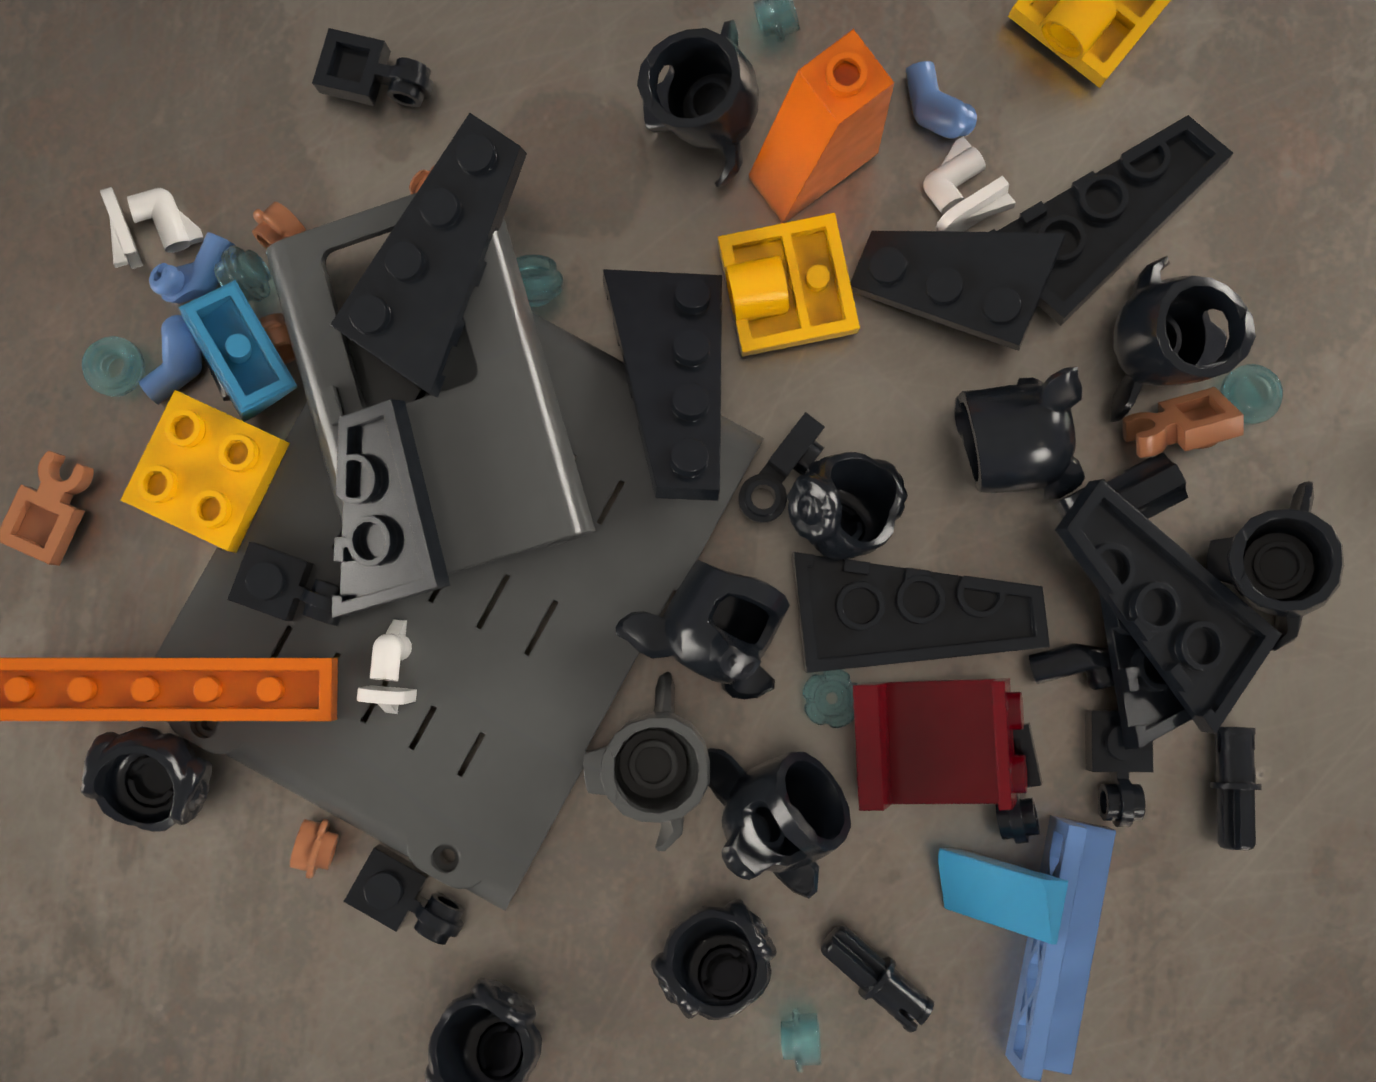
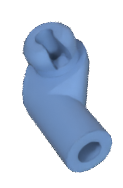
M918 62L906 68L905 72L913 116L918 125L950 139L957 138L958 136H967L974 130L977 123L975 109L970 104L963 103L961 100L939 91L935 64L933 62Z
M207 232L194 262L177 267L161 263L152 270L149 277L151 289L161 295L162 299L166 302L178 304L199 298L215 290L235 248V244L223 237Z
M173 315L163 322L161 327L163 363L138 381L147 396L158 405L171 396L174 390H179L195 378L202 370V351L184 322L182 315Z

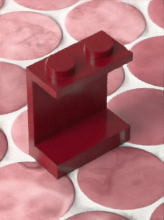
M1010 678L869 682L853 685L859 811H884L892 804H999V810H1012L1017 803V793H1027L1025 755H1014L1013 730H1023L1024 728L1023 698L1021 692H1011Z

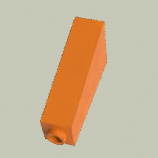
M854 29L798 70L749 173L750 181L782 223L789 221L879 152L894 81Z

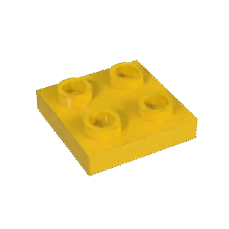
M1018 0L1012 7L1008 17L1097 87L1101 88L1171 0Z
M835 213L718 236L717 244L741 357L858 333L860 325Z
M174 390L121 497V501L226 551L237 553L290 443Z

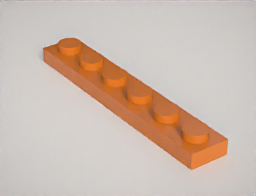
M0 657V721L337 720L338 658Z

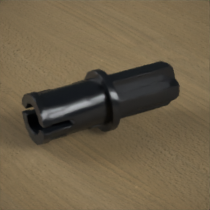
M1220 727L1215 734L1216 782H1210V788H1217L1218 844L1221 848L1228 850L1254 849L1256 845L1255 790H1262V785L1256 784L1254 758L1256 728Z
M846 926L835 927L827 935L821 945L822 954L859 986L858 993L863 999L872 998L909 1033L917 1030L918 1025L913 1021L914 1019L921 1026L925 1023L933 1010L934 1001L925 996L895 969V960L889 956L881 958Z

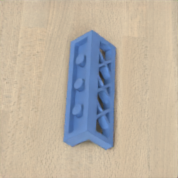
M1050 815L1040 872L1068 880L1069 882L1057 944L1052 945L1027 936L1005 1056L1022 1078L1041 1082L1043 1069L1068 1075L1072 1074L1116 830L1112 828Z

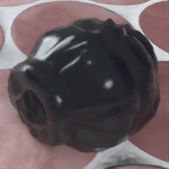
M844 452L821 458L819 461H813L808 467L806 474L800 475L796 479L787 495L789 500L788 513L791 523L798 534L808 539L823 556L834 560L850 559L874 552L888 541L894 532L895 521L901 517L904 511V503L908 494L901 474L890 462L873 459L862 453Z
M143 726L120 735L115 732H106L98 735L87 751L80 791L85 797L95 799L103 813L117 822L136 826L151 832L166 831L176 823L185 825L198 815L208 798L207 794L210 789L209 781L212 776L213 765L210 761L197 757L187 739L173 733L163 734L159 729Z
M736 898L723 907L702 906L699 910L692 913L686 921L680 922L673 929H670L663 952L656 955L651 961V968L658 978L659 986L662 988L666 999L670 1003L678 1005L686 1018L690 1019L699 1014L708 1020H722L740 1013L764 993L772 974L770 960L776 956L777 951L772 939L768 936V929L762 920L751 912L741 899Z
M478 979L471 988L470 993L452 1000L435 1026L428 1045L429 1064L425 1070V1082H527L532 1070L537 1065L542 1050L541 1034L533 1023L537 1014L532 1001L497 980Z

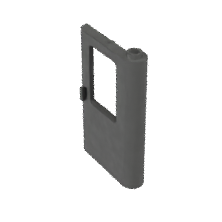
M416 193L284 238L273 243L266 250V256L341 524L343 501L336 495L338 418L343 416L337 390L340 394L345 415L364 409L366 406L347 338L330 325L339 310L326 268V260L329 254L336 250L391 232ZM504 218L500 229L493 233L484 261L487 262L479 287L474 286L463 315L477 364L478 373L476 378L470 383L442 391L438 397L430 395L406 403L448 574L531 548L538 549L563 544L596 532Z

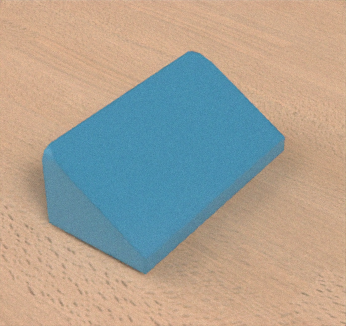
M236 280L179 307L184 322L242 421L245 422L257 416L297 388L296 382Z
M939 848L938 864L945 909L1052 945L1057 944L1068 880L963 849Z

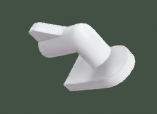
M964 136L955 141L942 165L930 172L923 181L925 193L940 213L943 214L937 222V231L964 232L989 216L1015 208L1016 202L1008 193L1009 183L1003 176L966 199L956 187L986 168L981 153L975 147H972Z
M109 187L100 190L110 218L115 268L128 264L131 269L143 266L113 188ZM154 188L127 196L134 223L152 218L166 252H179L185 250L190 245L204 241L201 229L178 210L174 197L169 191L163 188Z
M393 619L386 634L379 636L375 640L372 650L370 679L398 681L400 661L406 659L412 650V644L409 638L406 637L407 620ZM373 685L358 687L357 701L376 703L385 713L398 714L399 705L416 702L417 689Z

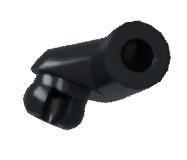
M1072 643L1029 655L1031 670L1037 684L1085 672L1088 685L1094 690L1114 686L1107 648Z

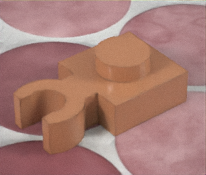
M1216 387L1158 402V413L1139 412L1122 419L1123 439L1126 442L1136 440V454L1139 458L1158 455L1168 445L1178 443L1185 452L1193 449L1209 448L1218 442L1243 436L1244 414Z
M48 451L43 455L38 465V477L41 482L38 489L20 485L1 524L0 543L49 565L60 566L85 513L84 510L70 505L74 495L83 492L89 487L93 479L94 469L77 463L70 478L63 481L59 472L66 456Z

